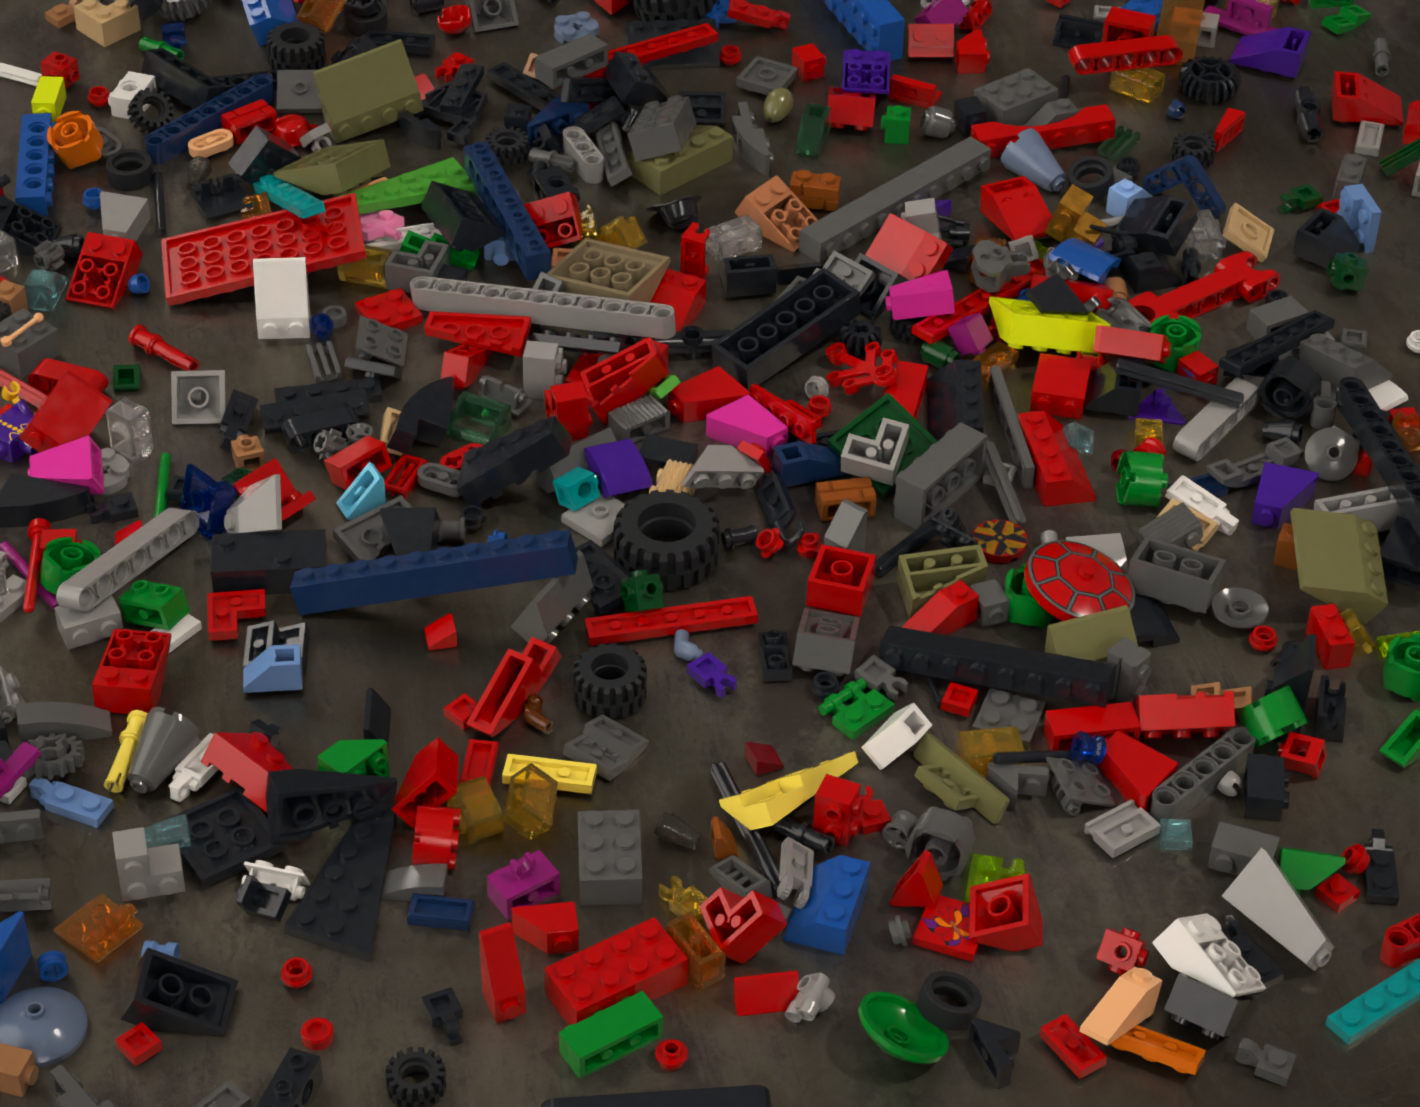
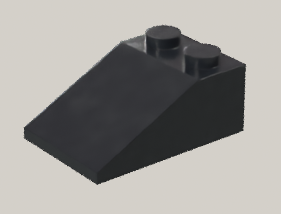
M616 51L603 72L611 87L624 104L645 107V104L649 102L659 101V103H662L670 98L660 81L633 53Z
M148 947L134 968L121 1020L134 1025L143 1022L151 1031L223 1037L226 1034L238 980Z

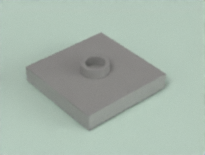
M598 489L600 493L599 498L576 511L569 509L561 515V522L603 547L614 539V521L617 513L622 507L624 508L625 504L614 497L604 498L602 490Z

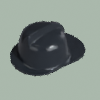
M691 195L670 203L648 207L645 211L660 212L669 227L684 229L690 226L692 222L696 223L698 221L697 202L702 197L700 195Z

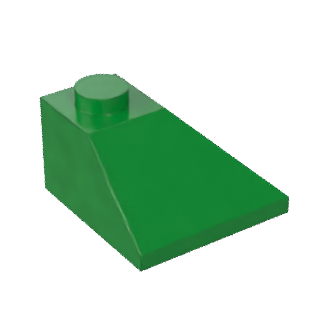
M1278 846L1277 864L1299 895H1301L1302 889L1311 890L1345 864L1346 860L1341 855Z

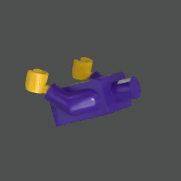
M12 381L10 388L13 392H9L7 387L4 386L2 397L7 401H12L14 405L7 403L0 409V459L8 462H15L25 453L30 455L39 453L19 438L33 414L24 399L20 400L18 397L20 391L19 384Z

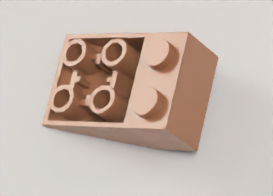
M777 175L745 196L735 211L736 215L750 230L792 252L799 249L800 230L818 221Z

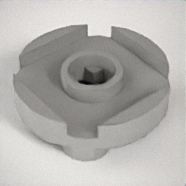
M112 448L101 449L103 472L107 473L103 474L105 493L100 495H109L120 491L127 485V479L131 472L129 462L125 457L116 454Z

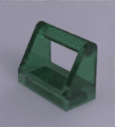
M463 391L458 397L450 415L449 429L446 434L481 445H486L496 438L500 439L512 426L511 405ZM464 419L493 427V431L488 436L458 426Z

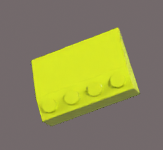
M989 297V304L999 336L1008 343V347L1023 349L1025 345L1032 346L1033 350L1047 352V349L1051 348L1056 349V352L1062 354L1082 351V354L1095 356V354H1098L1093 351L1097 325L1109 327L1111 325L1094 313L1089 315L1041 314L1031 301Z

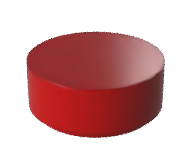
M320 1017L307 1020L301 1027L303 1045L310 1050H323L329 1047L334 1040L332 1023Z

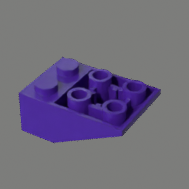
M1285 27L1243 36L1230 58V63L1241 67L1259 69L1262 72L1281 74L1284 77L1296 78L1308 53L1311 31Z
M858 49L844 50L842 92L889 94L890 52L880 50L860 51Z

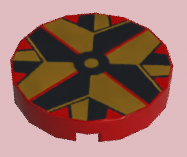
M997 519L985 521L978 525L973 532V538L981 544L987 561L1002 564L1009 563L1011 559L1016 557L1018 560L1026 552L1027 535L1024 529L1013 522Z

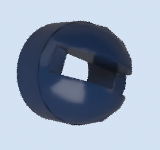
M1174 99L1167 110L1166 116L1176 120L1181 119L1183 114L1186 113L1185 105L1181 101Z

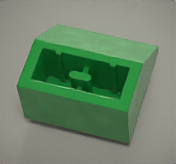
M384 739L339 740L317 756L319 771L390 777L388 745Z

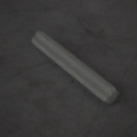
M987 440L985 464L1008 520L1022 528L1026 524V518L994 442Z

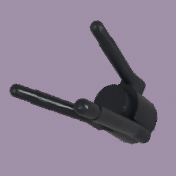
M937 214L938 220L951 223L948 227H940V232L948 233V239H952L951 242L946 243L951 247H962L963 242H969V223H965L963 219H954Z
M1093 224L1089 226L1092 230L1118 236L1112 242V250L1105 252L1118 258L1136 254L1138 243L1134 236H1129L1128 230L1119 231Z

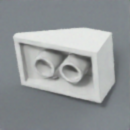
M306 258L253 259L258 339L310 338L311 316Z

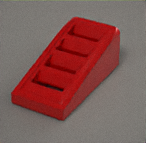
M1232 108L1226 110L1214 134L1216 153L1243 130L1244 111Z

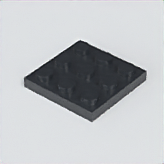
M242 786L231 789L159 822L160 831L169 843H179L181 859L203 888L246 869L244 862L255 863L256 860L263 861L286 850L285 842L272 843L267 817L254 802L243 795L245 789Z

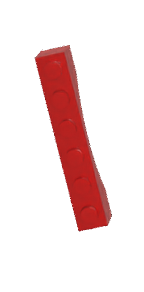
M1103 104L1084 107L1068 119L1047 125L1014 126L998 122L971 125V137L991 148L990 159L1002 157L1003 151L1010 141L1015 143L1019 139L1017 135L1020 132L1031 128L1040 134L1049 149L1113 140L1116 119L1108 105Z

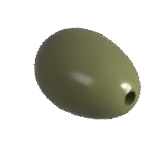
M779 87L773 89L767 95L763 113L768 122H779L790 113L794 104L792 93L786 88Z

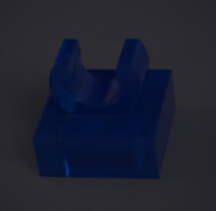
M184 22L161 25L162 41L167 42L171 47L181 49L180 44L186 43Z

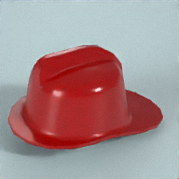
M288 114L275 120V131L272 134L289 143L292 147L302 146L299 139L307 132L317 128L318 125L309 124L305 117L298 114Z

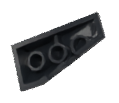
M308 769L269 771L265 797L272 843L304 840L312 837V832L329 826L331 830L339 827V822L349 818L357 817L361 819L393 807L395 805L398 781L394 777Z

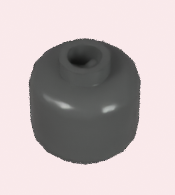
M930 106L921 115L920 128L923 129L924 134L927 136L945 139L950 132H954L956 119H953V113L950 109Z

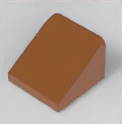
M717 816L712 817L711 842L715 858L723 860L731 855L738 857L734 835Z

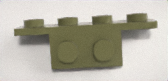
M925 733L914 752V758L923 765L918 767L914 776L923 783V787L941 798L944 805L949 809L958 811L975 808L991 823H999L1010 802L1009 798L931 733Z

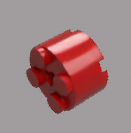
M427 805L417 806L411 865L441 863L447 864L448 870L455 871L456 852H451V850H457L459 829H453V826L459 827L461 809Z

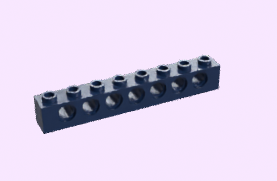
M476 142L472 145L464 146L465 171L484 205L506 230L505 235L502 237L526 280L538 279L541 272L546 274L551 270L550 249L488 142Z

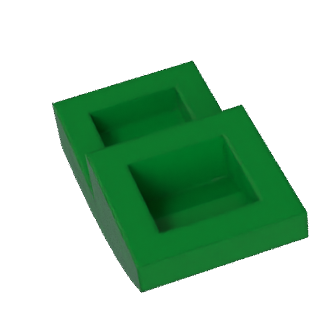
M1356 4L1342 6L1338 15L1325 16L1321 25L1337 35L1343 34L1364 24L1371 18L1372 14Z

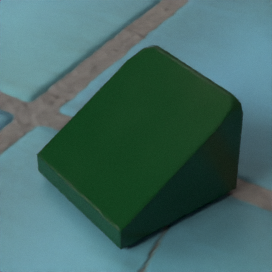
M140 364L113 365V391L140 390Z

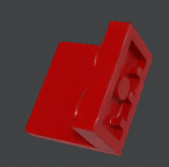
M276 458L268 461L233 484L235 491L240 497L250 485L272 475H280L282 521L316 500L311 490L302 494L299 490H295Z

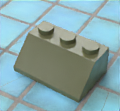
M1127 605L1048 625L1045 652L1107 663L1108 650L1122 638L1127 637L1135 642L1138 647L1129 608Z

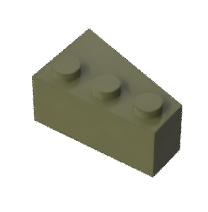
M981 544L899 555L896 579L909 619L938 591L962 580L970 587L972 584L985 581L988 565Z

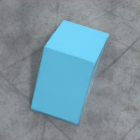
M369 462L336 502L342 513L350 521L386 503L384 478L373 463Z

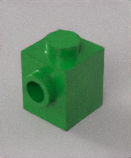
M899 105L887 107V115H882L881 129H885V143L908 145L911 108Z

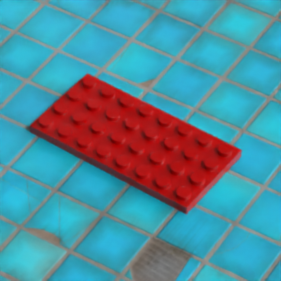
M356 193L322 200L326 212L305 219L284 209L161 239L165 296L168 306L184 304L200 298H209L225 292H234L235 290L250 286L254 287L253 259L305 257L307 274L367 259Z

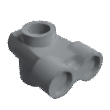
M823 973L804 976L797 984L799 993L785 1012L786 1018L795 1023H800L802 1019L813 1021L818 1012L825 1011L835 998V993L828 987L830 979Z

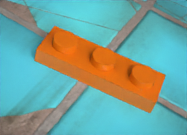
M1136 1025L1111 1043V1046L1117 1050H1127L1141 1055L1147 1061L1160 1062L1173 1067L1179 1073H1189L1192 1075H1196L1206 1053V1050L1139 1025Z

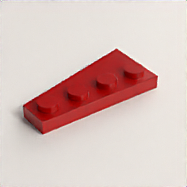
M430 311L424 329L426 336L522 357L531 327V318L527 316Z

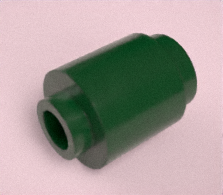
M940 340L933 344L925 341L920 350L922 361L940 370L952 361L960 360L961 356L955 347Z

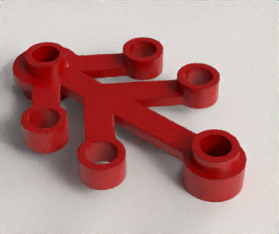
M871 342L864 348L866 358L865 361L849 355L844 343L831 344L825 350L829 362L835 366L845 364L853 369L830 372L826 376L829 386L834 388L842 385L845 393L852 395L857 393L861 386L875 384L880 387H889L893 385L899 376L897 369L893 368V364L898 361L896 351L894 349H886L882 352L878 342ZM878 356H881L883 362L876 367V359ZM869 375V376L862 377V378H857V379L854 378V377H858V376Z

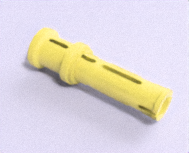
M131 711L127 717L128 725L119 736L121 745L108 777L104 782V787L107 790L110 788L111 783H114L110 792L120 793L123 790L145 718L148 714L144 711Z

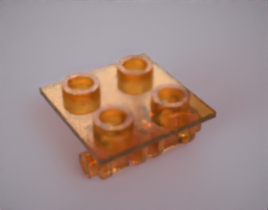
M101 893L56 927L54 932L98 963L145 927V924L134 917V914L137 913L134 905L128 903L119 906Z

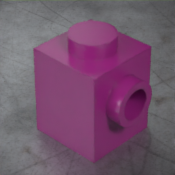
M981 313L962 317L947 328L961 356L970 353L972 356L981 354L986 350L985 346L994 340Z

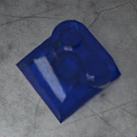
M187 464L180 509L195 511L199 516L200 522L198 530L207 539H212V534H221L226 530L224 518L227 514L226 511L235 499V490L228 481H215L193 464Z

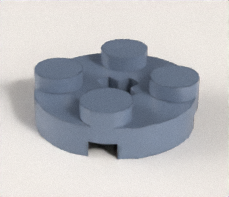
M580 11L577 14L559 15L555 18L554 37L562 44H564V41L571 42L589 33L597 37L599 36V24L594 18L590 17L589 12Z

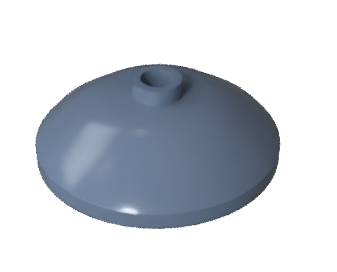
M54 987L30 988L12 995L0 1004V1043L33 1051L38 1068L50 1066L66 1059L80 1047L88 1031L86 1009L76 996L63 989Z

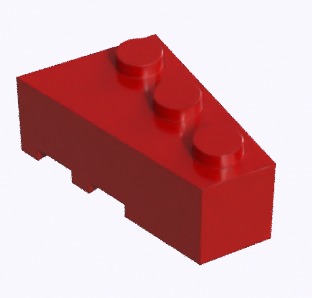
M1224 691L1223 695H1206L1205 692H1196V695H1139L1134 699V709L1141 725L1140 735H1144V739H1162V734H1173V739H1190L1191 734H1203V739L1221 738V734L1235 727L1234 691Z
M215 732L201 759V763L206 767L214 765L224 773L222 779L227 783H231L234 780L245 789L243 795L265 812H267L265 796L268 772L293 769L285 760L284 755L269 743V739L264 734L259 732Z

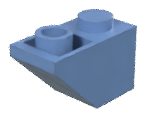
M300 644L270 646L244 667L243 692L303 690Z

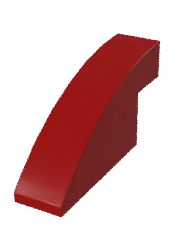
M531 637L522 654L508 648L466 725L491 737H494L509 726L523 712L524 703L528 701V696L538 694L562 657L558 649L534 637Z

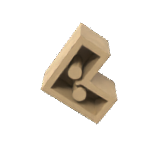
M83 0L81 3L73 6L76 29L103 47H106L141 30L138 6L134 5L131 8L128 0H116L107 6L96 0Z

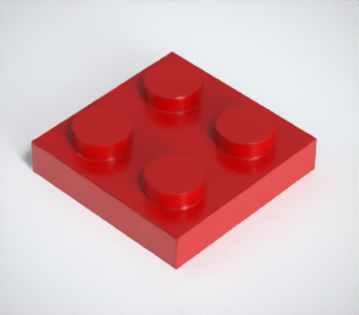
M401 288L355 302V311L359 316L374 319L392 328L403 330L423 323L422 313Z

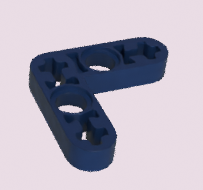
M1185 155L1156 168L1142 180L1144 189L1153 195L1184 183L1205 218L1214 221L1225 213L1226 205L1200 161L1193 155ZM1167 170L1175 174L1176 180L1168 176ZM1160 178L1161 182L1155 184L1153 183V181H1156ZM1196 183H1200L1204 186L1205 193L1199 191Z

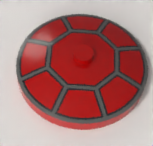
M1067 540L1049 541L1035 548L1025 565L1024 578L1029 592L1038 604L1062 621L1127 605L1129 611H1131L1134 605L1135 591L1126 572L1109 556L1091 546Z

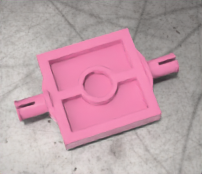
M391 210L360 214L364 241L369 242L380 237H390L396 241L401 239L402 232L396 229L404 227V217L395 214Z

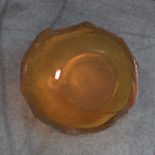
M1399 412L1392 419L1391 426L1408 452L1419 451L1420 419L1416 414L1404 416L1402 412Z

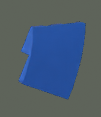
M1078 238L1065 240L1048 257L1064 266L1070 264L1076 272L1101 284L1104 283L1111 267L1118 268L1122 260Z

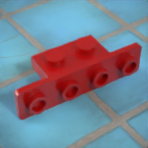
M757 384L750 385L751 397L784 423L790 433L806 443L816 444V429L822 428V418L792 399L783 401Z

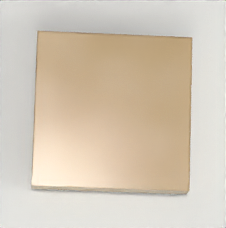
M1234 203L1229 210L1222 236L1242 250L1253 253L1257 260L1262 263L1268 256L1274 228L1239 204Z

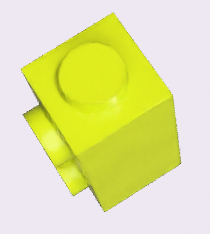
M40 76L31 101L33 114L51 113L52 122H56V119L61 115L66 100L64 77Z

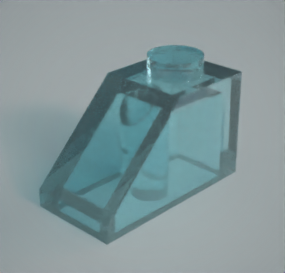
M32 269L24 283L28 309L52 312L68 282V277L57 272Z

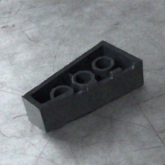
M553 415L546 419H540L523 429H516L511 434L500 439H493L488 444L479 448H472L464 454L456 489L469 505L481 508L483 507L482 501L490 496L495 500L503 495V489L515 482L518 486L525 482L534 470L540 473L569 456L572 436L556 416Z

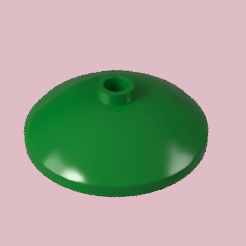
M888 992L869 993L860 1002L858 1014L861 1024L869 1037L885 1053L899 1060L915 1064L935 1063L940 1061L946 1054L949 1043L945 1031L928 1022L921 1015L917 1004Z

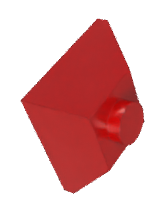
M1029 873L970 886L969 938L972 942L1011 952L1043 946V919Z

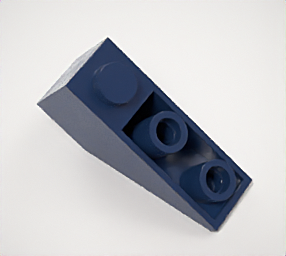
M561 96L554 98L527 124L529 146L534 145L533 141L541 137L538 128L545 123L555 136L562 135L561 131L574 124L575 118L589 111V104L587 102H562Z
M801 441L774 446L772 471L783 478L786 487L849 474L841 472V457L832 448Z

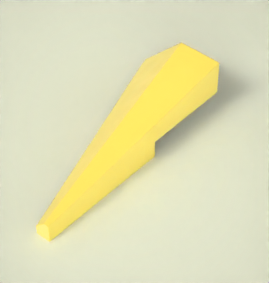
M855 751L849 752L833 760L821 762L820 765L814 768H805L766 782L756 788L741 791L742 793L739 795L722 798L719 800L722 809L749 830L772 826L814 796L826 774L840 777L859 762Z

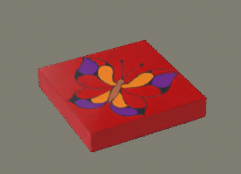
M939 895L935 907L925 908L913 936L912 945L973 962L980 943L972 942L969 938L970 904Z

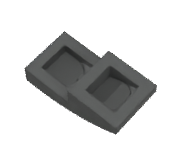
M417 864L386 872L382 900L411 902L413 894L444 896L448 874L447 864Z

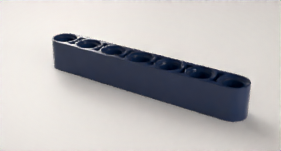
M268 74L255 75L145 136V149L152 159V164H163L187 151L188 142L191 139L216 129H222V114L263 99L268 105L271 104L275 99L272 76Z

